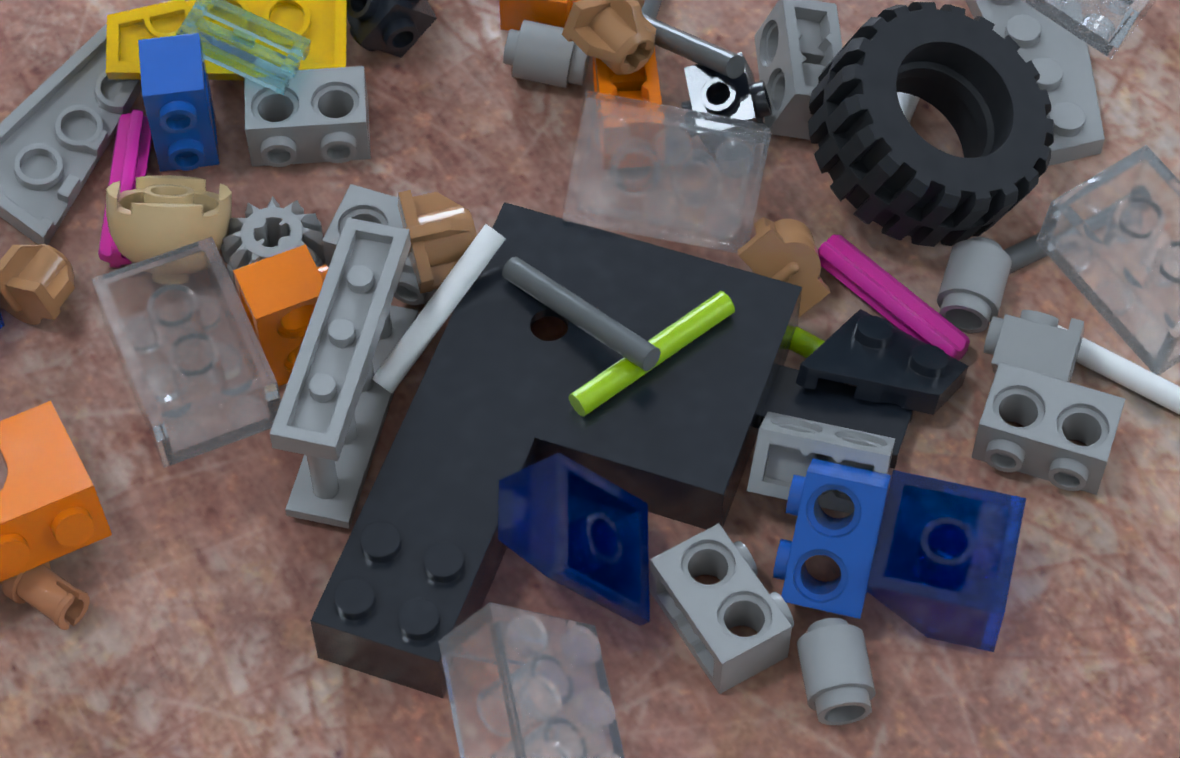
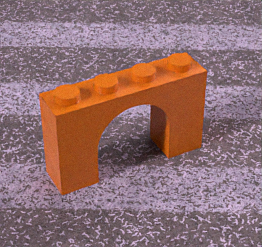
M48 401L1 420L0 453L8 473L6 482L0 491V582L112 535L95 487L52 402Z

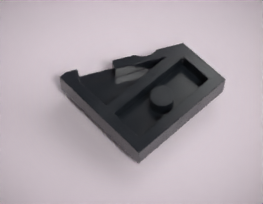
M860 309L800 364L795 383L803 388L812 390L816 389L818 378L855 385V399L874 403H894L903 409L934 415L963 385L969 366L947 355L939 347L926 344L892 326L884 318L871 315Z

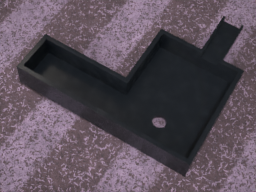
M504 202L492 229L501 234L506 240L454 309L310 620L318 658L444 698L537 478L706 530L718 523L723 528L758 436L759 427L768 411L895 438L890 468L893 469L896 468L898 454L914 411L903 409L894 403H874L855 399V386L818 378L815 390L803 388L795 383L799 370L786 367L784 364L790 350L793 334L796 327H798L802 293L801 286ZM517 256L646 341L719 291H723L730 297L735 306V312L582 417L572 407L569 395L621 360L623 356L504 279L502 271L506 262L512 257ZM552 316L563 320L568 330L558 340L544 341L534 336L531 331L532 325L540 318Z

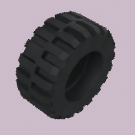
M912 2L908 7L907 5H895L884 9L878 17H871L864 23L818 77L819 84L813 89L809 102L810 114L813 116L808 120L811 144L819 145V149L814 153L821 174L829 173L833 180L830 189L840 202L846 198L857 209L853 214L867 225L874 221L882 226V234L900 241L906 235L911 236L912 244L934 247L940 241L942 245L952 246L960 241L968 240L971 236L978 237L990 229L1038 184L1039 177L1046 172L1051 159V148L1049 147L1054 143L1053 119L1046 118V115L1052 111L1047 89L1040 90L1037 84L1040 74L1032 61L1026 63L1017 51L1020 49V46L1009 35L1002 38L992 29L995 24L984 17L976 16L972 19L965 16L966 9L949 4H944L940 9H936L935 2ZM897 92L921 98L939 110L957 133L964 158L945 153L925 141L906 119L901 109Z

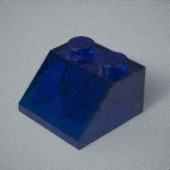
M561 453L550 456L499 480V541L549 579L639 626L650 622L648 503Z
M893 470L867 592L927 638L994 652L1005 614L1026 498Z

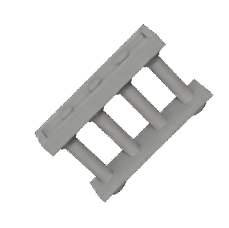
M346 218L270 431L272 448L304 454L285 508L287 516L350 528L394 392L393 394L372 378L419 315L418 310L391 305L411 247L410 229Z

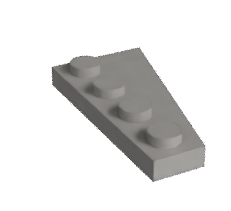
M965 0L973 18L982 16L995 24L992 30L1002 38L1009 35L1020 46L1017 52L1026 63L1032 61L1039 72L1040 79L1037 81L1040 90L1047 89L1052 111L1046 115V118L1053 119L1054 143L1049 147L1051 148V159L1048 166L1101 154L1105 137L1080 0Z
M107 24L0 123V217L36 244H49L114 137L119 117L129 112L142 90L141 80L108 79L106 74Z

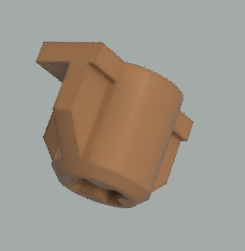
M581 0L573 3L562 36L568 42L573 41L586 55L601 59L615 74L626 75L641 69L651 58L655 46L656 28L642 14L645 0Z
M411 190L398 192V209L403 228L410 229L411 247L408 254L416 275L420 294L431 292L439 288L477 236L474 221L468 209L437 191L412 197Z
M762 217L754 224L756 236L737 250L738 256L753 270L752 273L801 286L800 318L831 293L829 287L819 275L821 264L813 235L810 229L798 220L781 219L773 222Z
M46 244L12 245L0 260V308L5 309L18 320L30 325H38L43 318L55 320L61 313L60 307L75 289V276L70 261L57 249Z

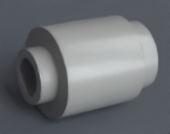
M523 20L520 31L509 30L503 63L513 65L512 77L567 89L569 83L583 86L590 56L586 55L573 41L568 42L562 36L564 28Z
M973 237L969 240L960 241L952 247L937 296V303L940 307L939 314L962 332H982L987 329L992 317L998 316L1012 267L1010 256L1002 249L1000 244L989 238Z
M826 618L811 624L808 627V632L803 634L797 641V650L808 706L816 711L818 721L826 725H844L864 719L872 712L871 700L874 698L876 691L863 630L848 624L842 618Z

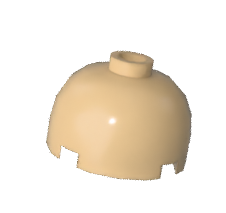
M161 175L136 177V189L121 192V180L112 183L106 188V217L112 239L123 256L132 263L150 268V275L154 278L180 279L186 277L187 268L197 267L209 261L221 249L223 238L228 236L232 209V192L223 184H220L218 195L206 191V179Z

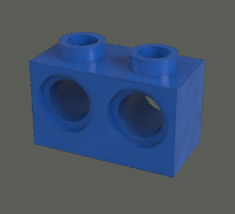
M193 33L138 40L142 98L160 172L172 170L188 171L198 167L220 165L215 109L200 34Z
M812 458L807 469L806 477L793 475L786 506V514L797 516L793 541L780 540L773 570V578L784 580L781 597L786 603L858 619L861 618L891 475ZM828 490L842 491L851 498L855 510L844 518L831 517L821 509L818 496ZM815 555L828 556L839 565L841 575L832 581H819L809 574L805 561Z

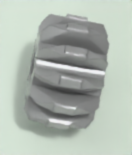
M272 196L267 208L258 209L248 203L245 211L246 218H230L229 236L223 238L221 250L224 262H227L229 278L234 282L235 287L233 270L306 244L317 267L325 263L321 222L317 219L316 213L304 214V209L300 206L298 200L285 208H281Z

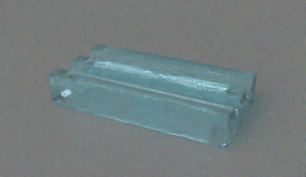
M197 0L176 35L199 33L205 60L282 95L287 91L291 77L294 78L296 76L300 62L305 60L309 54L311 45L310 39L225 0ZM203 16H208L218 22H221L229 27L234 28V30L232 32L222 26H219L211 21L204 19ZM255 38L288 53V56L256 43Z

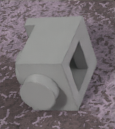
M1022 310L1020 318L1005 314L1004 319L993 316L985 340L984 353L993 355L991 364L994 373H996L999 362L1071 382L1084 335V321L1071 318L1069 329L1066 330L1058 328V318L1033 310Z

